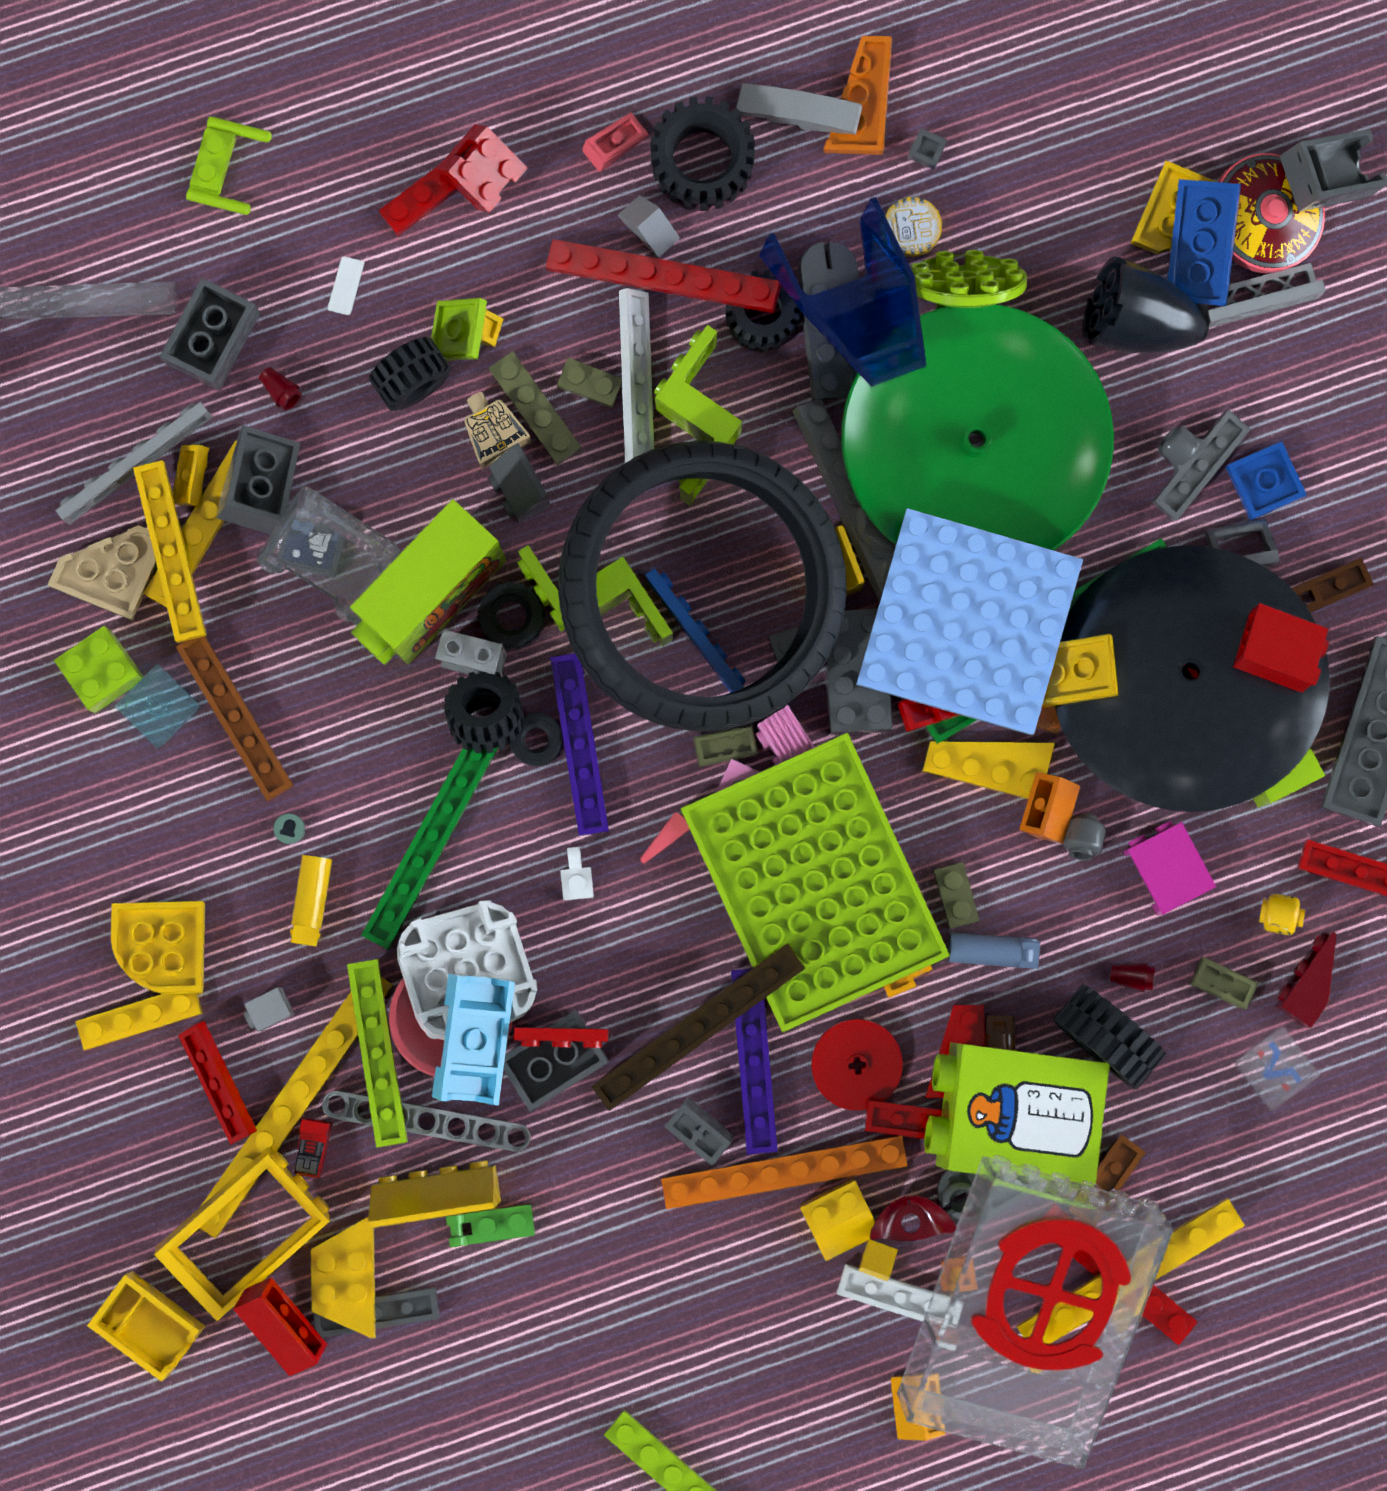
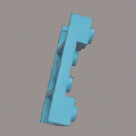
M448 974L444 1004L448 1005L449 1009L441 1066H436L433 1098L440 1101L465 1100L499 1105L515 986L514 981L502 978Z

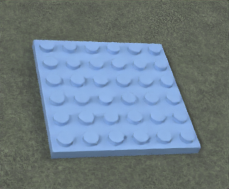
M907 508L856 685L1028 735H1034L1083 559Z

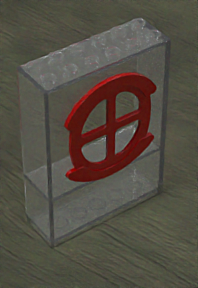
M995 1155L993 1158L982 1156L897 1392L907 1422L1084 1469L1174 1230L1166 1219V1215L1158 1207V1204L1148 1198L1141 1197L1140 1200L1129 1198V1195L1116 1189H1111L1110 1192L1104 1191L1096 1184L1088 1181H1082L1081 1184L1076 1183L1060 1173L1053 1172L1052 1175L1041 1173L1040 1169L1029 1164H1023L1020 1167L1011 1164L1010 1160ZM1049 1243H1059L1063 1246L1050 1283L1043 1285L1012 1275V1271L1017 1263L1032 1250ZM1077 1250L1088 1252L1098 1265L1102 1281L1101 1295L1098 1298H1089L1062 1289L1073 1255ZM1008 1289L1019 1290L1043 1298L1033 1331L1028 1337L1018 1335L1006 1319L1003 1300L1004 1293ZM1057 1303H1065L1093 1312V1316L1088 1324L1073 1337L1055 1344L1043 1342V1336Z

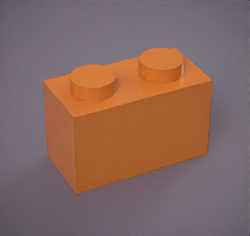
M1036 772L1019 830L1039 839L1064 844L1080 786L1062 777Z

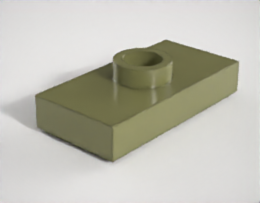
M753 725L693 737L699 767L729 762L731 759L739 760L758 756Z
M1201 957L1189 985L1242 1010H1247L1259 982L1205 957Z

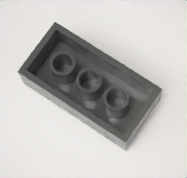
M878 609L844 610V617L837 640L825 662L830 736L844 735L846 733L849 735L887 733L892 730L890 694L856 685Z

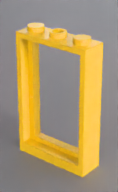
M269 1148L265 1149L155 1246L154 1255L216 1321L236 1305L244 1289L262 1282L330 1222L328 1213L330 1208L320 1196L314 1198L307 1190L309 1188L308 1183L300 1174L297 1173L294 1176L286 1168L289 1163L278 1151L273 1154ZM267 1169L311 1217L225 1294H222L181 1251L179 1246Z

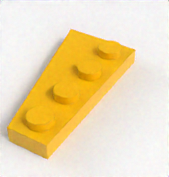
M930 741L922 772L1028 799L1036 772L1044 774L1048 772L1055 743L940 742L936 744L935 741Z

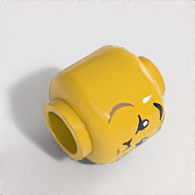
M1273 893L1268 899H1263L1259 922L1264 923V929L1268 932L1291 936L1294 934L1296 926L1303 927L1306 910L1300 909V900L1297 897Z

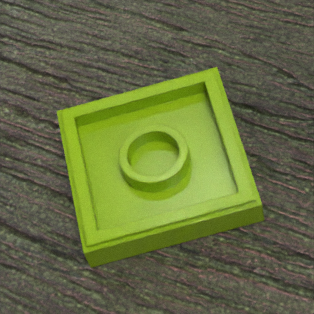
M482 298L437 301L431 339L446 361L478 359L487 305L486 300Z

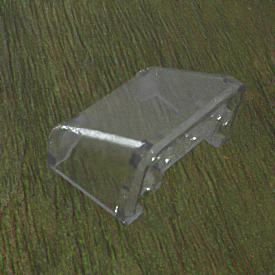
M302 487L260 550L256 561L260 563V566L265 571L271 574L275 572L282 573L285 568L333 598L335 600V608L337 609L336 614L342 620L358 625L361 620L350 609V606L401 554V550L391 540L308 487Z

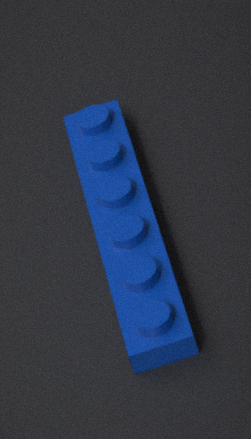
M655 568L645 574L647 583L729 692H735L744 688L742 684L746 680L736 667L732 670L724 661L728 658L726 653L718 643L713 646L706 637L710 633L700 619L695 622L688 612L692 610L683 596L677 598L670 588L674 585L664 572L659 574Z

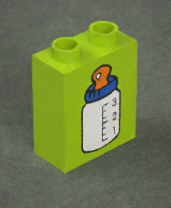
M950 1042L949 1055L938 1053L933 1065L932 1088L933 1091L944 1092L941 1117L929 1116L924 1138L925 1152L937 1154L935 1165L949 1171L1095 1189L1110 1065L1103 1062Z

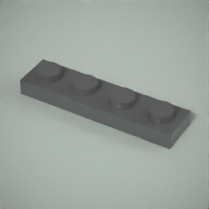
M436 1287L375 1296L376 1329L440 1319ZM314 1314L315 1328L322 1338L356 1332Z

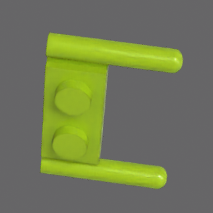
M209 116L207 129L205 128L190 180V188L186 194V200L248 215L251 212L250 204L219 196L236 141L235 137L238 135L268 143L272 138L271 132Z

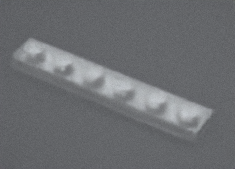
M174 282L0 287V320L177 314L176 284Z

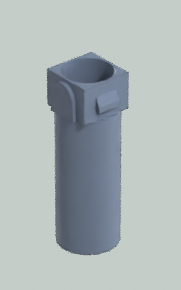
M950 932L948 943L950 956L948 957V962L1038 969L1040 942L1037 938L1007 937Z

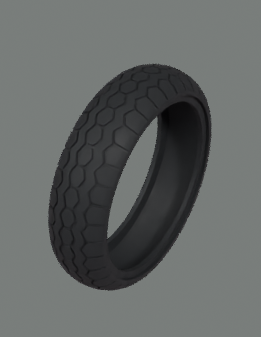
M688 441L658 447L634 457L608 475L588 496L572 522L562 550L558 577L559 605L564 628L575 655L592 680L616 703L637 716L659 725L688 731H719L747 725L771 715L798 696L819 673L835 645L844 617L847 592L845 563L838 536L826 511L809 488L788 469L763 454L738 445L714 441ZM693 478L718 480L740 487L766 503L787 526L795 540L803 562L806 583L805 606L797 634L790 647L777 664L760 679L740 690L721 696L699 697L681 694L661 687L635 670L617 650L603 624L599 610L596 586L597 567L603 544L613 523L631 501L640 494L660 484L675 480Z

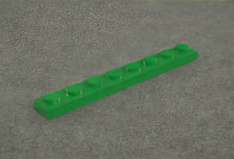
M462 748L361 936L387 950L391 948L498 748L493 749V753H487V750H482L481 753H474V748H471L469 751Z

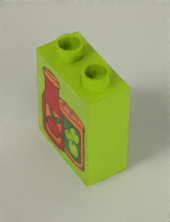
M452 499L350 606V609L361 620L351 633L382 664L386 665L397 654L409 665L505 564L507 560L499 541Z

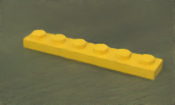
M237 440L233 443L200 498L199 506H195L181 530L192 574L224 523V520L217 519L216 517ZM157 569L143 594L167 608Z
M161 460L134 467L133 470L175 642L180 643L207 636L165 462Z

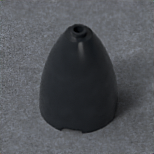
M1112 257L1103 265L1096 276L1100 283L1096 286L1092 299L1087 298L1082 323L1083 337L1089 338L1090 345L1113 351L1149 354L1181 350L1197 345L1206 338L1209 324L1198 306L1183 291L1156 272L1123 258Z

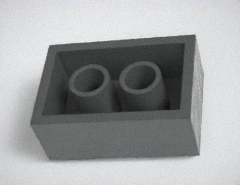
M201 277L160 358L166 365L220 391L254 327L260 311L254 303Z
M578 1010L573 1011L548 1027L589 1029ZM540 1041V1047L519 1045L505 1054L503 1070L529 1112H531L610 1061L602 1048H583V1041H571V1047H552V1041Z

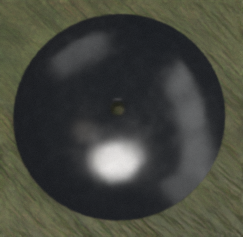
M1172 546L1151 550L1127 559L1106 571L1081 594L1069 611L1060 642L1106 634L1112 635L1118 696L1056 705L1055 711L1069 744L1088 769L1105 784L1135 801L1156 808L1182 812L1212 811L1246 802L1269 790L1298 765L1310 749L1320 730L1329 697L1330 677L1327 653L1323 658H1320L1318 667L1321 668V673L1317 683L1314 686L1311 685L1302 693L1234 668L1233 665L1249 612L1259 603L1316 624L1312 614L1301 598L1287 583L1261 564L1230 551L1205 546ZM1192 668L1197 671L1199 676L1196 679L1189 680L1183 676L1182 671Z

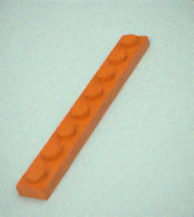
M899 1135L661 1178L667 1210L901 1168L908 1165L903 1138Z

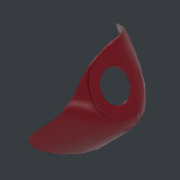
M904 1196L893 1201L883 1210L871 1229L870 1239L917 1241L943 1233H956L957 1227L948 1213L935 1202L921 1196ZM913 1213L919 1217L920 1227L916 1232L908 1233L903 1230L901 1220L904 1215Z

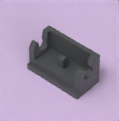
M689 1097L685 1099L665 1125L668 1131L712 1166L735 1137L732 1132Z

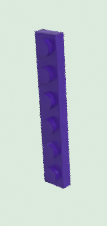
M575 653L550 657L579 836L609 832L583 667Z
M751 969L731 970L732 983ZM763 999L735 1020L747 1155L778 1152L765 1003Z

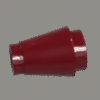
M272 367L266 368L259 375V380L278 408L282 407L284 410H290L298 404L302 397L298 385Z
M1148 963L1112 964L1110 982L1144 993L1145 990L1153 991L1155 966H1148Z

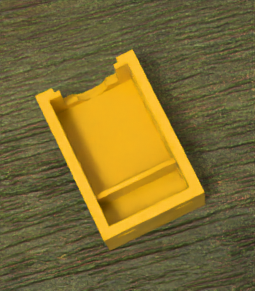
M133 1271L123 1276L87 1325L161 1382L170 1376L206 1327Z

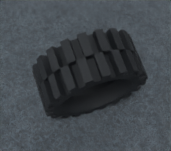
M697 96L690 97L689 105L685 107L682 100L675 103L674 112L671 113L667 109L662 114V123L657 121L654 127V137L651 136V166L655 181H659V189L663 194L669 192L670 200L675 204L679 200L684 201V208L692 210L693 204H699L700 211H708V204L714 203L715 209L723 207L725 199H728L730 203L737 199L738 190L743 193L747 187L748 178L751 179L753 173L755 141L754 135H750V125L747 119L743 122L741 121L742 113L737 108L730 112L729 103L722 99L719 106L713 105L714 97L705 96V103H698ZM699 132L711 133L721 138L728 146L732 157L729 166L721 175L706 181L691 179L684 175L678 169L673 157L678 144L684 138Z
M1084 984L1078 988L1052 1019L1080 1048L1085 1050L1094 1060L1108 1063L1110 1065L1109 1071L1134 1090H1137L1167 1055L1165 1050L1147 1032L1141 1029L1138 1024L1128 1018L1119 1008H1116L1098 992L1093 991Z

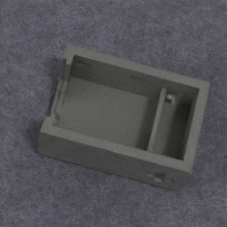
M1370 129L1300 141L1280 155L1298 212L1366 199L1387 186V176L1383 172L1369 180L1367 174L1364 175L1360 171L1359 160L1361 155L1359 150L1370 144L1372 139H1374Z

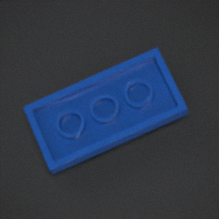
M1179 179L1168 281L1183 291L1194 303L1218 306L1227 305L1241 184Z

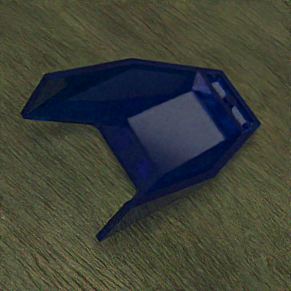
M876 197L870 198L859 219L866 272L862 278L815 295H808L800 288L774 233L768 234L759 254L760 258L805 317L871 387L925 368L927 365L915 277Z

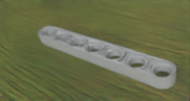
M332 1091L324 1097L322 1108L328 1117L373 1126L372 1118H362L358 1112L359 1105L364 1101H369L367 1095ZM333 1096H340L345 1101V1108L341 1113H333L328 1107V1102ZM402 1102V1108L405 1112L406 1132L513 1152L524 1150L531 1140L529 1129L520 1123ZM424 1112H429L435 1117V1125L430 1130L422 1129L419 1126L418 1118ZM460 1118L464 1121L465 1131L461 1135H453L449 1131L448 1124L451 1119ZM484 1123L492 1124L495 1128V1136L490 1141L482 1140L478 1135V1129ZM520 1129L525 1133L526 1139L523 1145L513 1146L509 1142L508 1135L511 1130Z

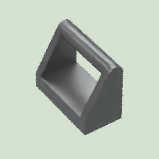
M1266 519L1206 530L1208 547L1220 549L1217 542L1219 539L1260 532L1264 552L1245 555L1244 557L1264 567L1274 566L1280 561L1277 547Z

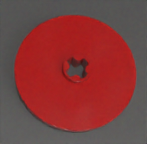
M858 1018L844 1020L828 1028L818 1039L811 1058L812 1076L819 1091L834 1105L848 1110H866L868 1100L884 1102L897 1088L903 1069L902 1054L898 1043L891 1033L876 1022ZM854 1057H859L860 1061L865 1062V1065L860 1067V1072H855L853 1067H849V1063L854 1062Z

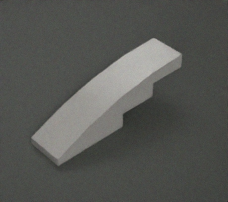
M742 83L737 109L742 113L741 116L767 118L770 123L798 125L801 130L856 135L862 105L804 91Z

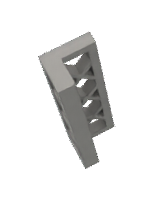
M1308 263L1281 272L1230 284L1228 293L1231 292V294L1227 298L1226 306L1208 310L1207 304H1198L1206 317L1209 328L1319 299L1326 289L1323 279L1316 281L1312 265ZM1305 272L1308 284L1297 287L1289 284L1293 275ZM1288 277L1286 282L1281 280V278ZM1270 281L1282 287L1281 291L1267 295L1260 292L1264 284ZM1259 285L1258 289H1255L1252 286ZM1241 289L1254 295L1252 299L1236 302L1232 299L1236 291Z

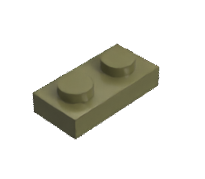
M567 358L557 387L613 409L622 387V378Z
M964 863L933 870L949 929L980 921Z

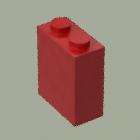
M1259 603L1249 612L1233 667L1302 693L1311 685L1314 686L1320 677L1321 668L1318 667L1320 658H1323L1329 646V641L1326 640L1329 629Z

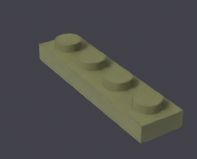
M513 351L489 367L493 377L557 466L582 449Z

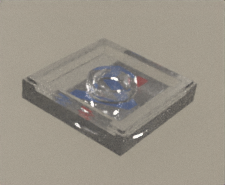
M1284 1026L1278 1027L1233 1061L1271 1112L1320 1076L1319 1072Z

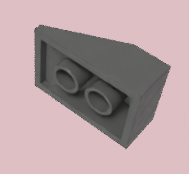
M242 425L223 486L216 518L274 536L285 521L300 443Z

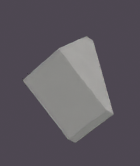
M640 195L618 214V217L657 258L663 255L680 239L661 209Z

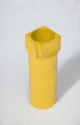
M302 855L291 921L293 928L290 929V943L317 947V941L321 936L319 929L322 928L332 859Z

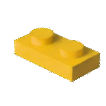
M181 445L172 493L175 505L199 506L204 473L208 464V447L202 445Z

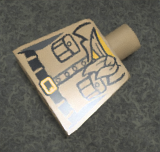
M482 392L476 393L467 399L473 414L466 417L464 422L482 470L490 466L513 445L519 443L521 448L532 443L528 432L501 399L489 405Z

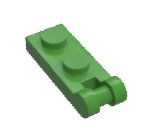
M531 1204L446 1216L447 1226H450L451 1237L448 1238L450 1247L535 1236ZM471 1222L472 1234L463 1235L462 1224Z

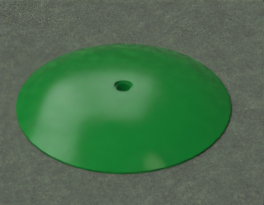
M992 305L980 308L947 306L921 314L904 323L890 333L869 355L857 373L849 391L842 421L841 443L847 477L857 501L873 525L893 544L896 545L904 515L908 508L1054 551L1081 528L1101 498L1111 470L1114 451V429L1108 398L1097 373L1081 350L1058 329L1036 316L1008 306ZM969 435H980L983 438V446L974 447L971 445Z

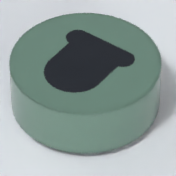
M284 814L276 820L274 834L282 843L295 844L303 838L305 824L300 817L294 814Z

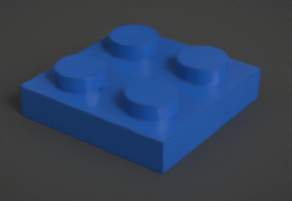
M1282 441L1230 463L1225 467L1250 521L1307 496Z

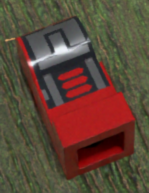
M309 1118L302 1119L297 1148L298 1154L295 1162V1175L298 1173L301 1176L316 1179L321 1177L331 1135L332 1122Z

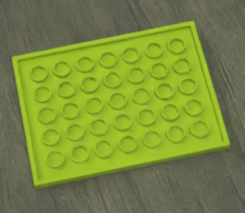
M848 733L681 808L752 967L757 966L787 943L790 944L806 966V969L766 997L782 1033L950 956Z

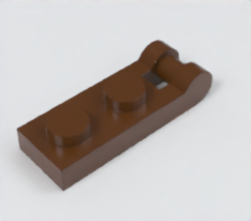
M1359 558L1291 589L1301 598L1304 604L1305 602L1301 594L1309 592L1313 602L1307 604L1306 607L1312 613L1373 586L1374 583L1363 559Z

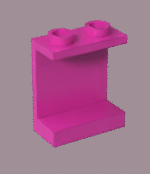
M1170 820L1155 828L1156 835L1147 839L1145 834L1129 841L1130 848L1123 851L1125 856L1130 855L1150 892L1155 902L1152 907L1157 916L1163 915L1216 887L1182 822L1173 825Z

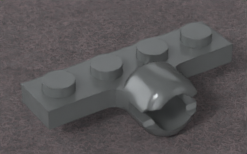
M1230 410L1222 413L1202 439L1197 438L1184 426L1173 428L1161 441L1158 452L1173 465L1175 471L1151 503L1172 521H1177L1250 431V428Z

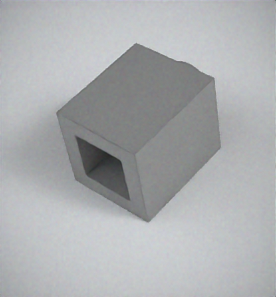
M278 987L244 1004L247 1009L244 1012L245 1019L251 1029L256 1027L257 1032L264 1031L295 1015L283 989Z

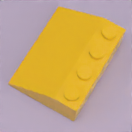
M488 1160L469 1163L470 1169L459 1171L457 1165L439 1168L440 1174L428 1175L427 1170L410 1172L408 1179L397 1180V1175L379 1177V1183L371 1186L369 1228L494 1209L501 1202L496 1165L488 1166Z

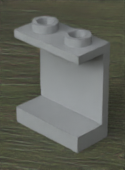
M443 629L435 660L442 661L441 668L468 675V673L473 671L475 674H480V671L495 675L496 672H499L501 677L507 652L502 644Z

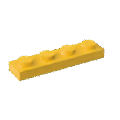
M161 994L75 1022L83 1050H89L203 1014L197 994Z

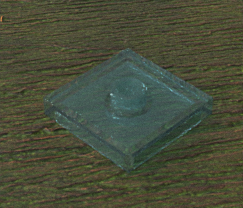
M156 664L114 707L157 749H160L202 706L159 664Z

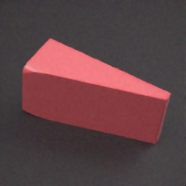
M630 112L588 138L582 150L595 168L601 172L646 139L649 133L633 113Z
M674 812L640 858L642 864L645 865L690 831L682 815Z

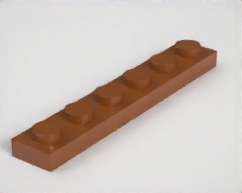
M206 636L187 640L177 645L176 649L266 801L270 802L295 787Z

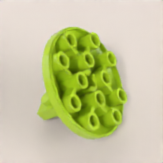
M968 250L965 252V255H954V253L949 251H940L936 253L934 258L911 264V268L906 275V286L914 295L935 303V309L947 306L980 308L1003 303L1020 296L1027 288V274L1018 266V261L1015 259L983 256V252L980 250ZM965 256V265H959L957 262H954V257Z

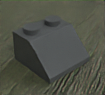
M519 443L513 445L489 466L492 475L488 476V479L495 492L502 491L506 498L502 505L510 519L516 516L518 522L522 523L551 507L548 495Z

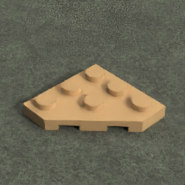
M138 525L128 529L125 533L89 545L88 548L74 554L70 553L60 557L48 586L133 621L144 596L143 593L157 566L148 529Z

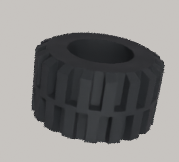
M758 270L752 271L751 276L780 281L781 289L777 300L780 316L775 322L768 325H759L748 319L745 314V308L727 304L725 307V321L727 327L730 328L729 333L732 338L736 337L738 339V344L742 347L744 344L748 345V350L755 351V348H761V352H767L770 347H773V350L780 348L782 342L786 344L790 340V336L794 335L799 323L801 306L798 301L799 295L797 290L792 289V283L789 280L786 282L782 280L783 275L777 273L776 276H771V271L764 270L762 275L758 274Z
M422 337L401 345L385 356L369 375V381L390 411H397L413 406L436 391L446 381L452 368L431 337Z
M473 671L468 673L467 678L462 676L458 678L457 685L452 684L449 687V694H446L444 698V711L451 736H453L454 741L458 745L462 743L463 748L468 751L474 748V753H481L482 750H487V753H493V749L499 747L502 750L506 748L505 743L509 742L512 744L516 740L515 734H520L522 730L521 724H524V716L520 695L516 685L511 683L510 678L506 675L500 677L499 672H496L494 675L480 671V674H475ZM482 707L497 708L495 712L487 716L476 717L471 715Z

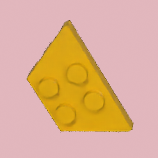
M369 1217L311 1249L312 1312L374 1339L376 1338L374 1228H369Z

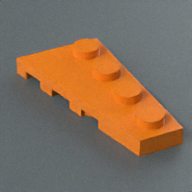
M861 36L850 69V76L841 96L842 100L862 105L856 135L830 132L823 149L825 153L884 154L892 49L891 36Z

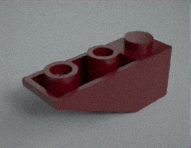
M1333 931L1326 932L1324 935L1320 933L1315 938L1310 947L1313 951L1308 959L1303 958L1297 964L1293 971L1296 974L1290 985L1285 983L1276 996L1279 1001L1275 1007L1305 1028H1312L1329 1004L1337 934Z

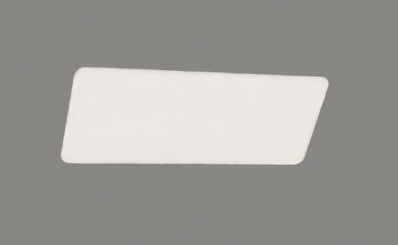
M344 256L341 258L328 305L329 311L345 315L351 314L364 261Z

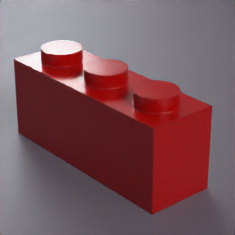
M272 1277L244 1289L233 1308L239 1318L252 1331L289 1377L311 1368L319 1362L327 1343Z

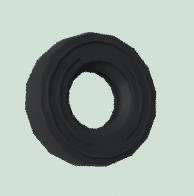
M540 712L524 715V724H521L522 730L520 734H515L516 740L512 744L510 743V747L516 758L524 764L534 767L545 766L554 761L561 753L564 743L562 729L558 722L550 715ZM533 728L543 729L548 735V744L540 751H533L525 744L526 734Z

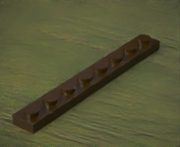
M785 944L591 1087L606 1108L611 1111L806 969V966L790 944Z

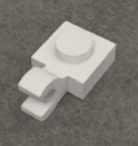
M580 847L567 848L569 869L560 870L563 900L593 898L591 867L582 868Z

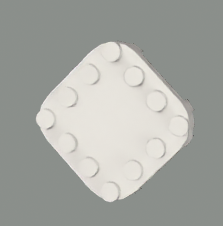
M491 900L479 901L477 905L423 920L419 918L411 922L401 934L397 946L399 966L415 1018L429 1038L441 1040L445 1038L449 1006L444 1003L449 973L502 978L514 981L510 1022L523 1017L531 1008L537 992L536 979L533 980L516 927L517 920L514 914L507 911L503 906L491 903Z

